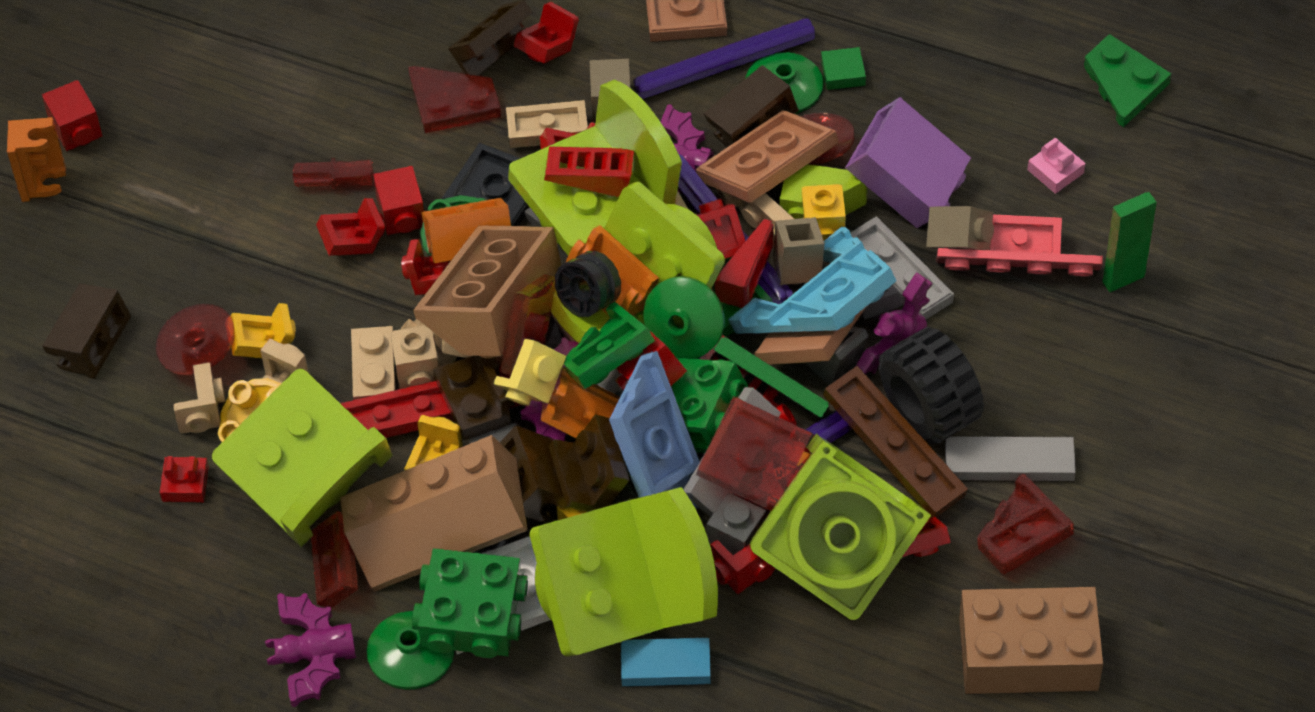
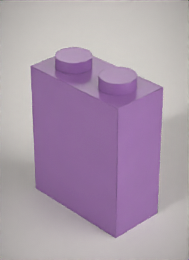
M899 97L877 111L845 168L913 226L918 228L928 222L930 207L950 206L948 199L964 182L966 174L963 172L971 157Z

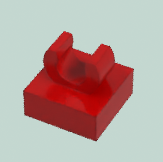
M195 456L165 457L159 492L162 502L204 503L209 471L207 458H197Z

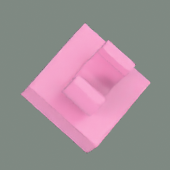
M1054 138L1042 147L1041 152L1028 161V171L1056 194L1084 174L1085 162L1064 146L1057 138Z

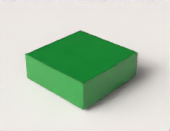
M860 47L821 51V64L827 90L866 86V75Z

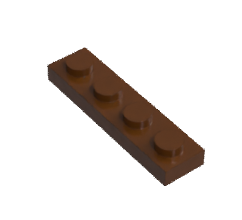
M858 366L825 388L823 394L825 399L915 500L931 515V518L938 517L966 496L968 488Z

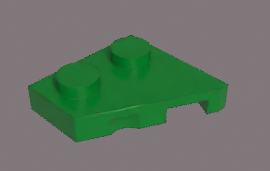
M1110 34L1085 56L1084 68L1090 78L1098 84V91L1104 101L1111 103L1116 112V121L1121 127H1125L1170 84L1172 73Z
M615 301L606 308L610 318L599 331L597 327H590L582 337L581 342L565 358L563 364L565 370L584 389L604 381L611 371L625 361L637 358L644 351V348L655 341L649 329Z

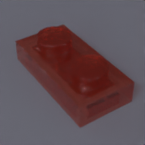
M338 511L311 530L313 533L311 543L317 605L325 608H333L358 590L355 554L344 532L343 515Z

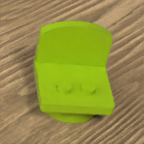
M614 79L600 85L595 126L550 146L633 150L632 173L629 185L634 182H640L665 204H675L682 161L665 128L642 98L624 83ZM548 146L512 162L509 165L508 180L539 218L541 226L554 227L557 243L569 256L572 247L579 239L586 244L587 238L594 228L599 225L603 228L605 227L619 197L544 181ZM560 162L559 168H567V164ZM576 166V169H583V167Z
M634 182L622 190L604 229L659 277L656 286L666 279L686 276L697 279L712 288L725 263V258L717 249L714 238L704 222L687 208L676 204H665L640 182ZM555 280L549 283L544 293L545 300L554 317L578 343L581 342L582 337L590 327H597L599 331L610 318L602 309L590 317H579L572 314L563 306L558 298ZM644 310L634 315L642 324H644ZM674 315L673 320L679 328H684L683 319L680 316Z
M304 369L295 370L212 453L214 463L300 547L313 536L309 527L327 509L337 504L341 500L340 497L348 492L350 486L374 462L381 468L393 456L387 439L375 427L367 430Z
M816 434L806 447L812 454L750 542V547L757 556L851 620H856L865 611L931 515L898 489Z
M682 487L635 498L536 526L530 531V539L537 562L535 569L537 597L544 612L553 622L560 651L566 657L587 653L663 628L699 622L717 616L718 586L711 547L700 517Z

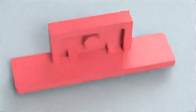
M993 215L994 235L991 239L990 250L938 248L936 261L937 263H945V269L955 271L969 270L970 265H986V271L1005 273L1010 272L1011 267H1027V273L1045 275L1051 274L1053 268L1068 269V275L1086 277L1092 276L1093 270L1099 271L1101 269L1103 256L1060 254L1062 218Z

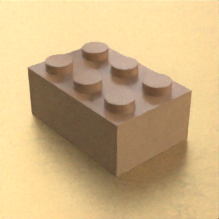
M1095 587L962 590L959 620L965 694L1099 691L1103 657Z

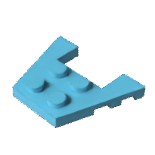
M840 227L824 241L823 261L830 263L826 268L782 304L754 298L728 320L735 333L738 334L839 330L852 323L855 315L867 305L878 301L884 295V291L897 280L891 268L873 251H867L863 243L857 237L853 238L846 227Z

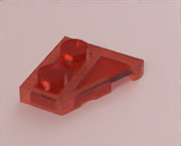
M417 66L408 67L409 78L424 133L501 117V108L492 78Z
M1022 474L1016 479L1015 490L1007 501L1002 500L995 510L994 519L988 522L978 535V549L1005 575L1074 535V523L1025 474Z

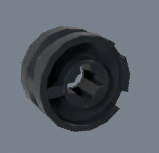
M586 251L558 268L555 274V289L558 298L567 310L579 317H590L614 301H617L621 293V279L614 263L605 254L597 251Z

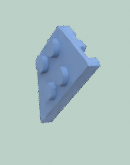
M657 351L640 356L609 419L638 497L680 487L684 490L700 463ZM692 502L695 508L700 509L695 503Z

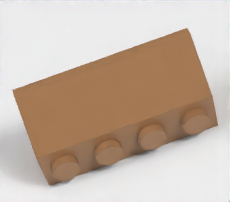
M478 226L413 310L415 318L462 355H474L486 359L502 356L544 297L549 283L555 280V274L562 265L554 227Z
M492 435L340 497L345 535L370 587L375 592L420 574L423 564L430 565L433 548L473 553L528 531L516 458Z

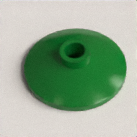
M779 52L762 57L749 68L745 77L746 79L762 65L790 85L799 110L796 114L811 108L818 101L823 90V77L819 68L808 58L795 53Z
M678 276L662 281L650 292L644 306L645 326L669 348L676 358L694 359L707 354L717 345L723 334L725 318L721 302L710 287L697 279ZM674 315L680 316L683 319L684 328H679L673 320Z
M413 611L400 612L383 620L373 630L367 644V659L374 675L383 683L403 690L420 689L438 681L450 668L455 654V650L449 653H438L430 650L428 647H421L419 630L412 629ZM408 640H416V643L410 646L402 644Z

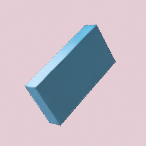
M709 638L622 641V686L711 684Z

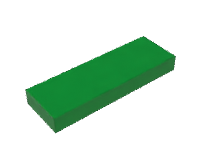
M1145 192L1113 207L1102 282L1110 293L1145 277L1157 201L1150 192Z
M721 337L714 348L716 353L731 362H735L738 367L818 418L823 419L830 408L829 402L728 338Z

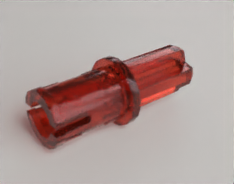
M331 158V162L296 163L293 167V182L297 187L332 185V189H337L339 185H373L372 159L336 161V158Z

